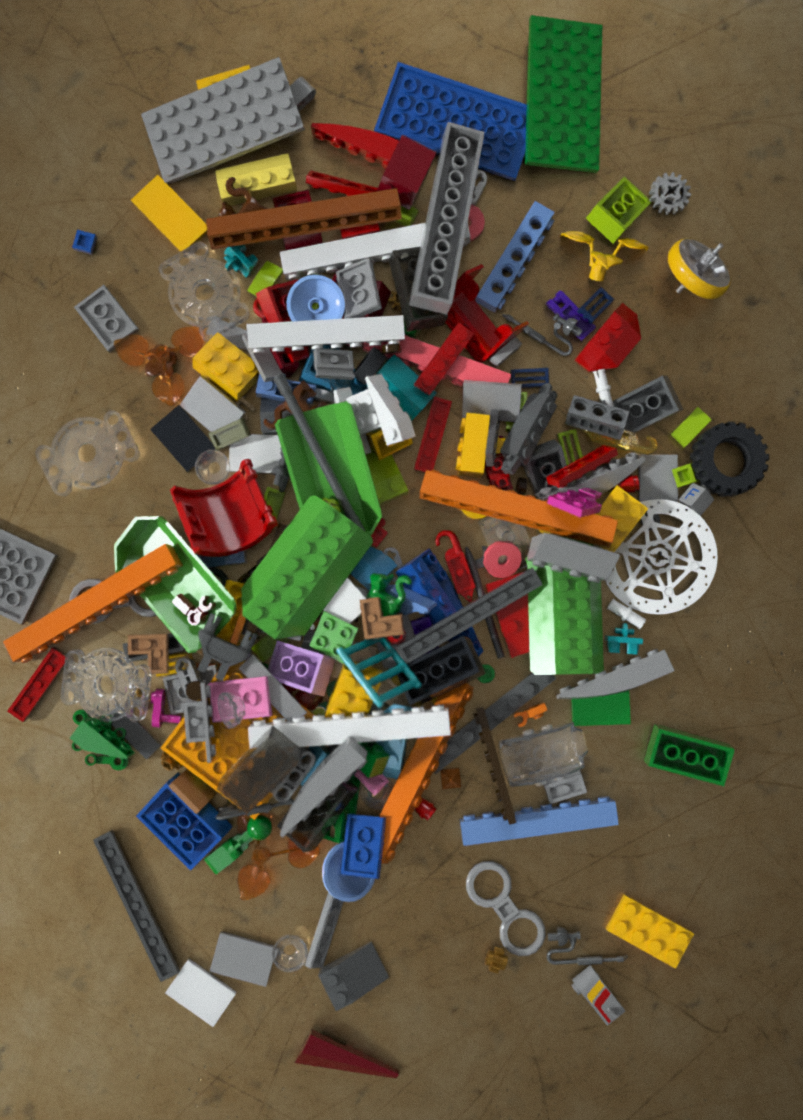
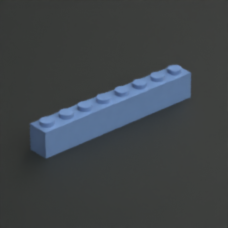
M609 796L598 797L596 801L581 799L578 800L579 803L571 804L570 801L560 802L559 806L543 804L537 809H533L531 806L522 807L521 811L514 812L517 823L509 825L508 820H503L502 813L485 812L482 813L483 816L475 817V814L464 815L463 819H459L463 846L619 825L616 802L612 798L610 799Z

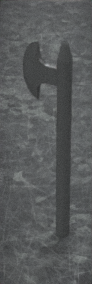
M482 546L483 556L474 560L470 549L465 547L467 564L478 598L485 595L477 569L484 567V553L488 547ZM490 615L485 620L497 658L500 659L505 657L493 617Z

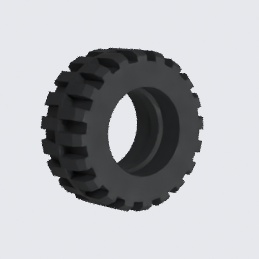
M735 421L717 424L698 437V441L692 447L694 451L690 453V460H693L691 467L695 471V479H699L701 482L699 486L705 485L710 489V494H718L719 497H733L755 488L758 485L757 483L765 477L763 473L769 467L766 461L770 460L769 454L765 453V450L768 449L767 444L761 442L763 439L761 434L756 435L754 433L756 429L753 427L746 428V424L741 422L735 424ZM724 442L731 443L741 451L744 457V467L738 476L728 477L717 469L714 463V451L719 444Z

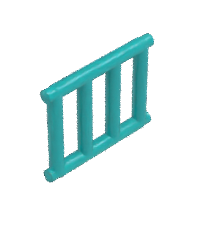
M386 637L365 639L345 649L340 647L336 650L339 657L378 708H381L384 702L415 687L418 689L422 686L418 678ZM378 642L386 649V651L357 664L349 656ZM389 657H392L397 666L368 680L361 672ZM401 672L409 680L381 695H378L372 687Z

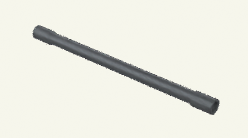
M284 373L274 377V382L286 400L343 512L349 520L365 531L302 412Z

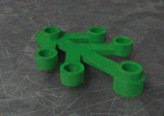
M85 709L77 710L73 714V721L79 725L81 721L78 720V715L81 714L84 720L90 717V713ZM111 713L103 714L101 716V723L107 730H111V723L114 720ZM105 716L110 717L109 723L105 721ZM122 727L115 729L116 737L124 742L126 730ZM118 730L123 732L122 737L117 735ZM72 743L73 750H83L82 748H77L76 743ZM91 753L85 757V763L88 766L110 764L114 770L120 771L128 766L129 758H120L121 764H117V757L97 756ZM90 756L94 758L93 763L89 761Z

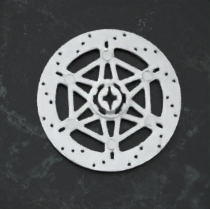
M655 499L642 501L640 503L648 508L646 511L648 516L646 517L644 514L641 518L643 526L626 543L622 542L614 552L623 554L629 578L622 582L617 573L616 566H614V570L611 571L605 582L620 601L637 611L649 614L674 613L696 602L710 586L717 567L716 542L707 523L691 508L670 500ZM666 514L682 520L683 524L676 528L654 522L653 515ZM657 527L671 530L673 534L662 540ZM649 528H652L657 540H649ZM644 531L646 544H632V542ZM692 531L700 542L702 561H695L687 537ZM680 535L679 540L672 547L668 541ZM682 541L685 543L688 558L676 553ZM658 544L665 545L664 548L670 551L671 556H669L668 552L663 548L655 547L652 548L650 551H648L647 549L650 546L654 547ZM628 549H642L641 556L629 552ZM659 551L660 555L667 559L658 560V562H656V558H653V556H650L649 554H658ZM628 556L641 561L634 572L631 570ZM645 558H648V561L654 566L660 567L666 563H669V565L665 568L662 567L659 570H654L649 563H646ZM675 558L687 562L688 565H674ZM642 567H645L648 573L637 579V574ZM671 569H683L684 572L672 582ZM689 572H697L698 576L693 584L683 593L675 595L673 588ZM667 573V586L664 585L659 574ZM654 574L659 586L643 583V580ZM636 586H642L662 591L663 599H647L635 594L633 589Z

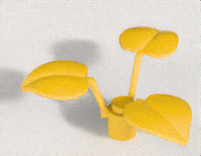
M568 231L560 234V237L565 236L574 241L589 244V266H592L589 278L595 281H604L606 270L623 262L621 258L616 256L621 247L627 246L633 249H645L646 251L649 249V246L635 239L618 238L617 241L620 243L612 255L594 251L593 241L595 238L586 233Z

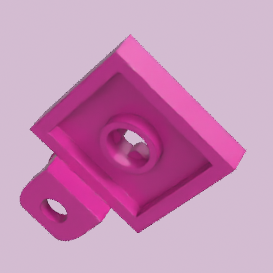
M581 488L578 492L568 490L567 492H558L555 495H550L547 504L581 518L601 511L602 505L596 503V500L601 498L602 493L591 488Z

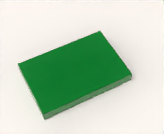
M629 690L602 697L571 699L572 726L631 724Z

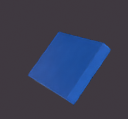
M347 814L340 874L380 879L386 818Z

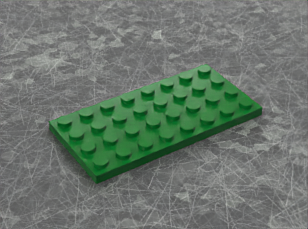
M536 15L530 16L525 165L592 173L599 171L603 25Z

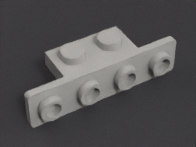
M202 681V700L183 703L186 743L205 741L207 763H211L213 757H216V747L211 742V737H214V725H210L209 718L213 717L212 705H208V697H211L210 685H207L206 681Z

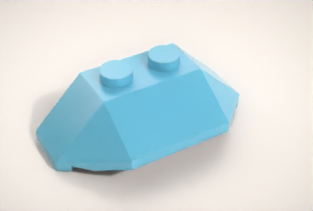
M394 703L384 710V713H391L392 709L403 708L404 711H412L413 707ZM408 738L376 741L390 755L383 771L385 777L398 779L404 766Z

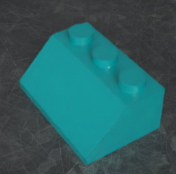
M395 354L375 374L383 376L389 385L387 388L393 397H397L400 402L399 406L403 412L408 414L411 422L437 393L433 390L428 396L413 385L419 376Z

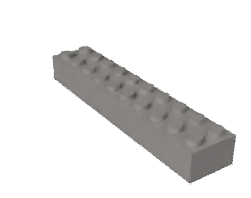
M450 122L446 125L409 302L411 306L447 315L452 305L485 132Z

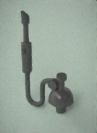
M556 313L553 318L554 321L557 320L554 324V335L569 346V351L563 352L528 325L523 329L524 333L539 343L546 344L563 356H568L572 353L573 345L570 341L559 335L557 330L562 326L566 336L572 332L578 337L583 331L576 326L577 319L569 318L564 320ZM509 314L502 315L517 326L521 324Z
M282 454L279 465L275 466L270 473L275 476L273 484L279 486L280 492L285 491L290 476L284 455Z
M290 798L286 802L274 804L269 802L248 807L245 811H242L227 799L228 805L218 807L219 814L216 815V819L224 820L245 814L249 816L262 812L269 813L272 808L291 805L294 800Z
M557 926V933H548V941H558L559 947L565 945L568 942V938L571 943L569 948L548 951L547 961L554 965H596L612 961L624 962L628 958L627 955L610 958L592 956L578 957L575 960L554 961L550 958L551 954L570 952L574 949L576 938L577 940L581 939L580 931L568 933L565 928Z

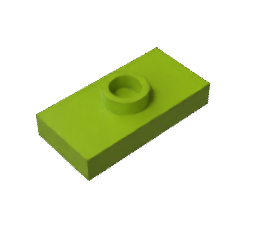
M267 634L252 647V650L264 663L273 655L277 640L288 643L291 639H274Z

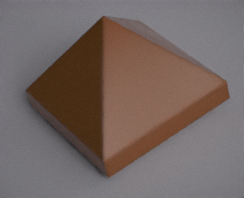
M459 768L443 769L440 771L442 790L461 788Z

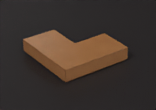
M380 597L359 600L365 639L405 634L402 614L382 616Z
M169 634L128 635V655L148 654V674L169 673Z

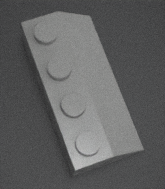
M542 533L532 537L527 560L533 562L532 565L537 567L549 566L552 571L560 573L567 571L570 572V576L577 578L584 576L588 577L590 582L599 583V581L606 580L609 577L620 554L548 533Z

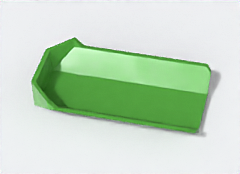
M345 401L303 412L354 512L359 517L366 533L371 536L382 518V512L352 405ZM291 415L279 419L275 424V428L299 508L301 509L308 498L314 495L320 499L329 498L338 502L294 416ZM339 504V508H340V510H341V514H343V515L346 517L345 513L343 512V510H342V508H341V506H340V504Z
M316 495L310 496L241 588L243 616L274 639L306 635L315 620L373 544L372 537Z
M163 516L135 517L114 544L115 572H119L163 544L172 545L183 566L178 568L177 573L161 578L162 581L160 583L146 587V591L140 594V596L188 653H196L202 648L198 632L201 628L204 629L206 622L202 625H191L188 622V616H185L172 603L174 598L178 594H183L197 607L201 597L209 596L207 605L215 602L216 607L208 611L207 620L210 613L216 614L213 623L217 616L222 618L215 631L216 636L236 614V602Z
M562 537V538L569 539V540H572V541H576V542H579V543H583V544H586V545H589V546H593V544H591V543L579 541V540L572 539V538H568V537ZM526 557L527 570L533 567L543 584L528 593L530 671L535 675L600 674L604 670L601 581L599 583L590 582L588 577H573L567 571L562 573L551 570V567L545 565L544 567H537L532 565L533 562L528 561Z

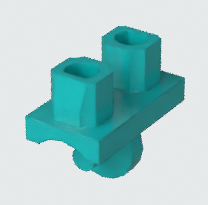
M245 244L227 247L224 251V259L227 261L225 268L228 271L232 269L236 272L240 271L246 278L249 277L252 269L257 265L258 259L254 254H250L247 257L243 254L246 251Z
M622 623L621 628L614 629V633L621 634V637L605 636L604 641H607L608 652L620 653V643H627L626 654L638 655L639 644H643L642 638L627 637V635H634V629H628L627 623Z

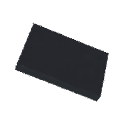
M180 405L175 407L150 429L188 473L215 450L213 443Z

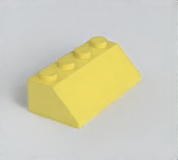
M288 153L216 170L221 200L231 206L245 203L246 199L244 196H232L226 191L225 184L230 177L236 179L233 184L235 189L246 188L257 200L297 190Z

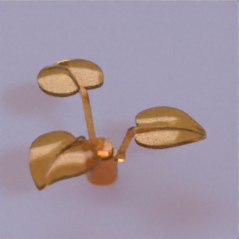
M187 326L176 330L171 337V343L176 348L158 344L151 352L147 353L149 350L148 342L140 335H128L114 340V346L119 357L130 366H141L144 363V356L154 355L156 361L162 363L165 376L159 375L153 380V394L168 406H174L183 395L184 382L177 373L168 375L166 362L170 359L169 352H177L179 350L184 357H194L203 347L204 329L198 326Z
M246 814L237 818V831L239 834H243L247 830V824L251 819ZM296 835L288 840L287 850L270 853L268 848L260 847L261 840H257L255 850L251 854V859L255 865H246L238 873L237 883L240 899H253L261 895L268 888L270 876L267 872L261 870V864L266 863L270 857L289 853L288 861L293 867L305 868L312 864L320 854L318 845L307 836Z

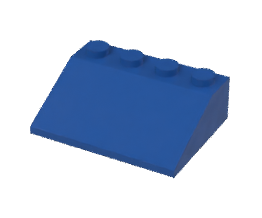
M178 772L164 784L136 817L191 871L233 826L226 819L217 820L216 815L219 812L209 802L195 814L169 788V785L181 775Z

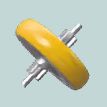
M689 238L681 239L673 244L668 252V264L674 276L681 283L676 290L678 294L686 288L699 297L717 299L727 292L730 287L731 277L726 265L719 257L718 252L724 246L722 243H719L715 249Z

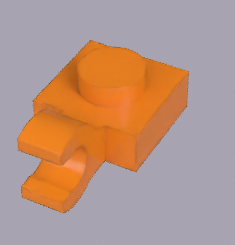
M541 702L522 712L514 713V718L518 716L523 718L522 722L518 723L517 726H525L528 718L538 719L544 716L547 707L545 703Z

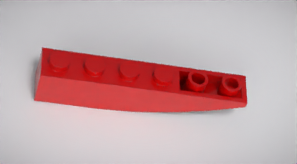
M328 123L311 124L312 135L320 141L326 140L336 148L342 147L352 155H360L370 163L376 162L382 165L384 169H386L399 140L387 135L358 127Z

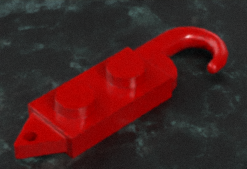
M442 530L436 536V545H440V539L443 536L450 538L453 547L446 551L445 561L457 594L462 595L467 601L471 602L473 590L476 587L459 539L453 531Z

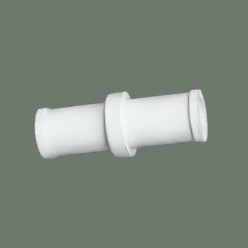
M605 369L594 371L593 374L597 385L596 393H599L601 403L614 406L610 393L611 385H608Z
M614 598L607 607V609L620 616L622 621L626 620L638 629H641L646 621L645 618L633 612L631 607H625Z

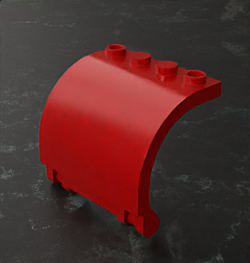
M251 459L241 461L239 470L229 479L216 486L192 490L174 485L170 489L173 502L176 505L179 518L182 521L194 554L207 557H222L244 551L263 540L278 524L276 517L272 515L273 510L270 505H267L256 480L258 475L252 468L253 463Z

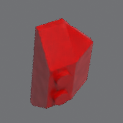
M622 302L577 356L575 361L588 372L617 368L641 340L637 314Z

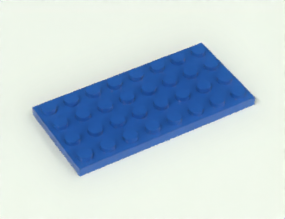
M398 62L374 132L387 135L396 140H400L401 136L405 135L437 152L436 155L439 156L442 137L448 122L483 131L485 133L478 169L516 181L526 150L527 104Z

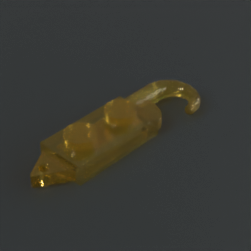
M582 429L592 438L591 441L624 451L630 450L649 455L653 454L658 448L657 441L650 436L646 438L652 442L651 447L638 445V437L634 432L627 430L623 431L621 440Z

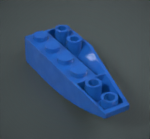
M430 548L395 572L398 577L404 575L411 579L412 583L410 585L403 583L405 588L437 602V605L431 609V612L424 614L425 616L429 615L433 625L463 608L447 572L443 569ZM472 626L448 640L452 642L462 636H466L471 639L478 657L484 652Z

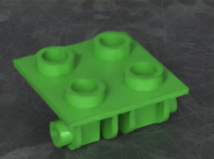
M324 611L309 646L344 663L336 650L340 647L343 649L350 647L359 628Z

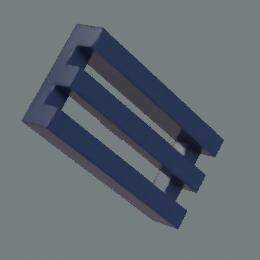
M600 287L578 309L577 313H582L583 318H587L589 320L588 323L591 325L615 299ZM601 293L603 296L587 311L585 308ZM607 298L609 301L592 316L591 313Z
M549 368L510 370L512 384L524 381H545V383L522 384V389L541 388L542 385L549 383ZM545 373V376L515 377V374Z

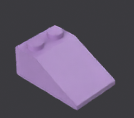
M277 640L268 670L282 684L324 696L335 659Z

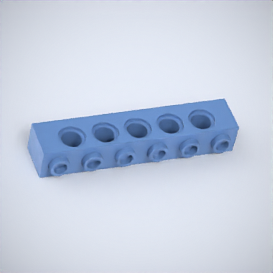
M534 201L478 293L476 303L493 313L498 308L502 309L506 302L505 295L507 292L511 294L516 285L514 283L516 277L520 278L526 269L524 264L526 261L530 262L535 254L533 249L536 245H541L545 237L543 235L546 229L550 230L555 220L552 219L554 215L552 210ZM537 224L540 229H533L531 225ZM528 240L530 245H524L521 241ZM517 255L521 260L514 261L512 256ZM508 271L511 273V276L504 277L502 272ZM499 287L502 292L495 293L492 288Z

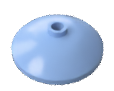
M305 276L299 279L288 293L287 311L292 322L342 319L344 314L345 301L343 293L333 280L325 276ZM313 303H317L319 305V308L317 310H314L312 308Z
M341 842L334 846L327 854L322 867V878L325 888L331 896L340 901L353 902L361 899L370 891L375 879L340 874L344 842Z

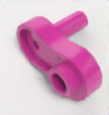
M157 688L151 694V704H154L152 727L161 728L163 722L179 724L182 720V716L164 714L165 689Z

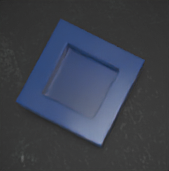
M77 230L72 248L76 251L92 255L97 236Z

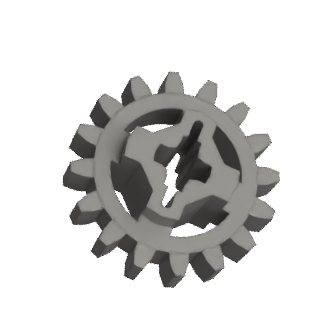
M674 172L670 176L667 173H664L662 178L658 176L655 180L656 182L652 183V189L649 191V194L653 195L649 201L655 202L653 208L659 207V213L665 210L666 215L670 211H672L673 215L678 210L682 211L684 206H687L689 203L688 199L691 196V193L688 192L691 186H685L687 179L680 180L681 175L675 177Z

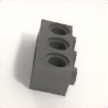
M574 395L565 424L621 440L630 411Z

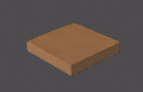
M188 769L169 785V788L195 814L218 793Z

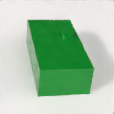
M654 724L644 761L650 767L724 786L735 749L728 743Z

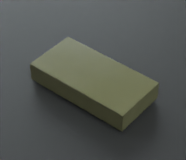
M243 418L208 433L216 451L251 435Z

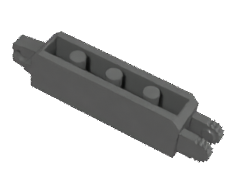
M550 383L542 385L538 393H533L528 397L503 443L500 452L505 458L501 467L504 474H514L519 466L526 467L557 407L555 401L558 394L555 391H551L552 385Z

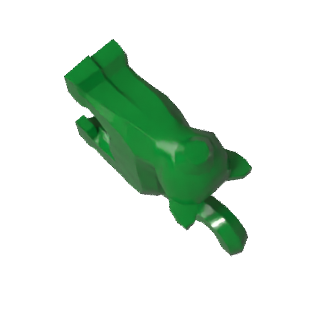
M373 573L370 576L371 589L366 599L380 597L383 617L397 615L402 609V603L406 596L403 583L409 585L412 583L409 577L404 575L398 577L395 588L399 596L394 597L385 592V589L394 578V574L387 576L382 573Z

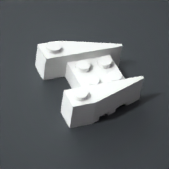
M381 374L365 377L369 389L352 395L350 387L334 390V403L347 401L352 405L365 455L371 453L366 434L382 428L387 445L416 437L410 417L406 412H403L399 406V400L397 397H393L387 388L389 385Z

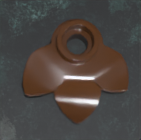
M152 348L146 353L150 361L145 366V375H158L162 384H165L174 374L173 365L177 362L176 353L169 348L163 350Z

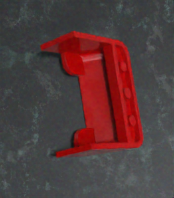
M482 264L465 271L458 278L452 305L447 315L438 313L452 331L458 323H461L474 333L465 348L477 362L488 360L529 324L528 321H525L514 328L508 324H503L496 328L476 303L475 299L480 290L474 278L484 268Z

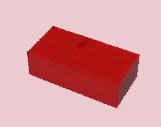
M521 573L486 584L487 593ZM528 594L494 613L510 658L530 652Z

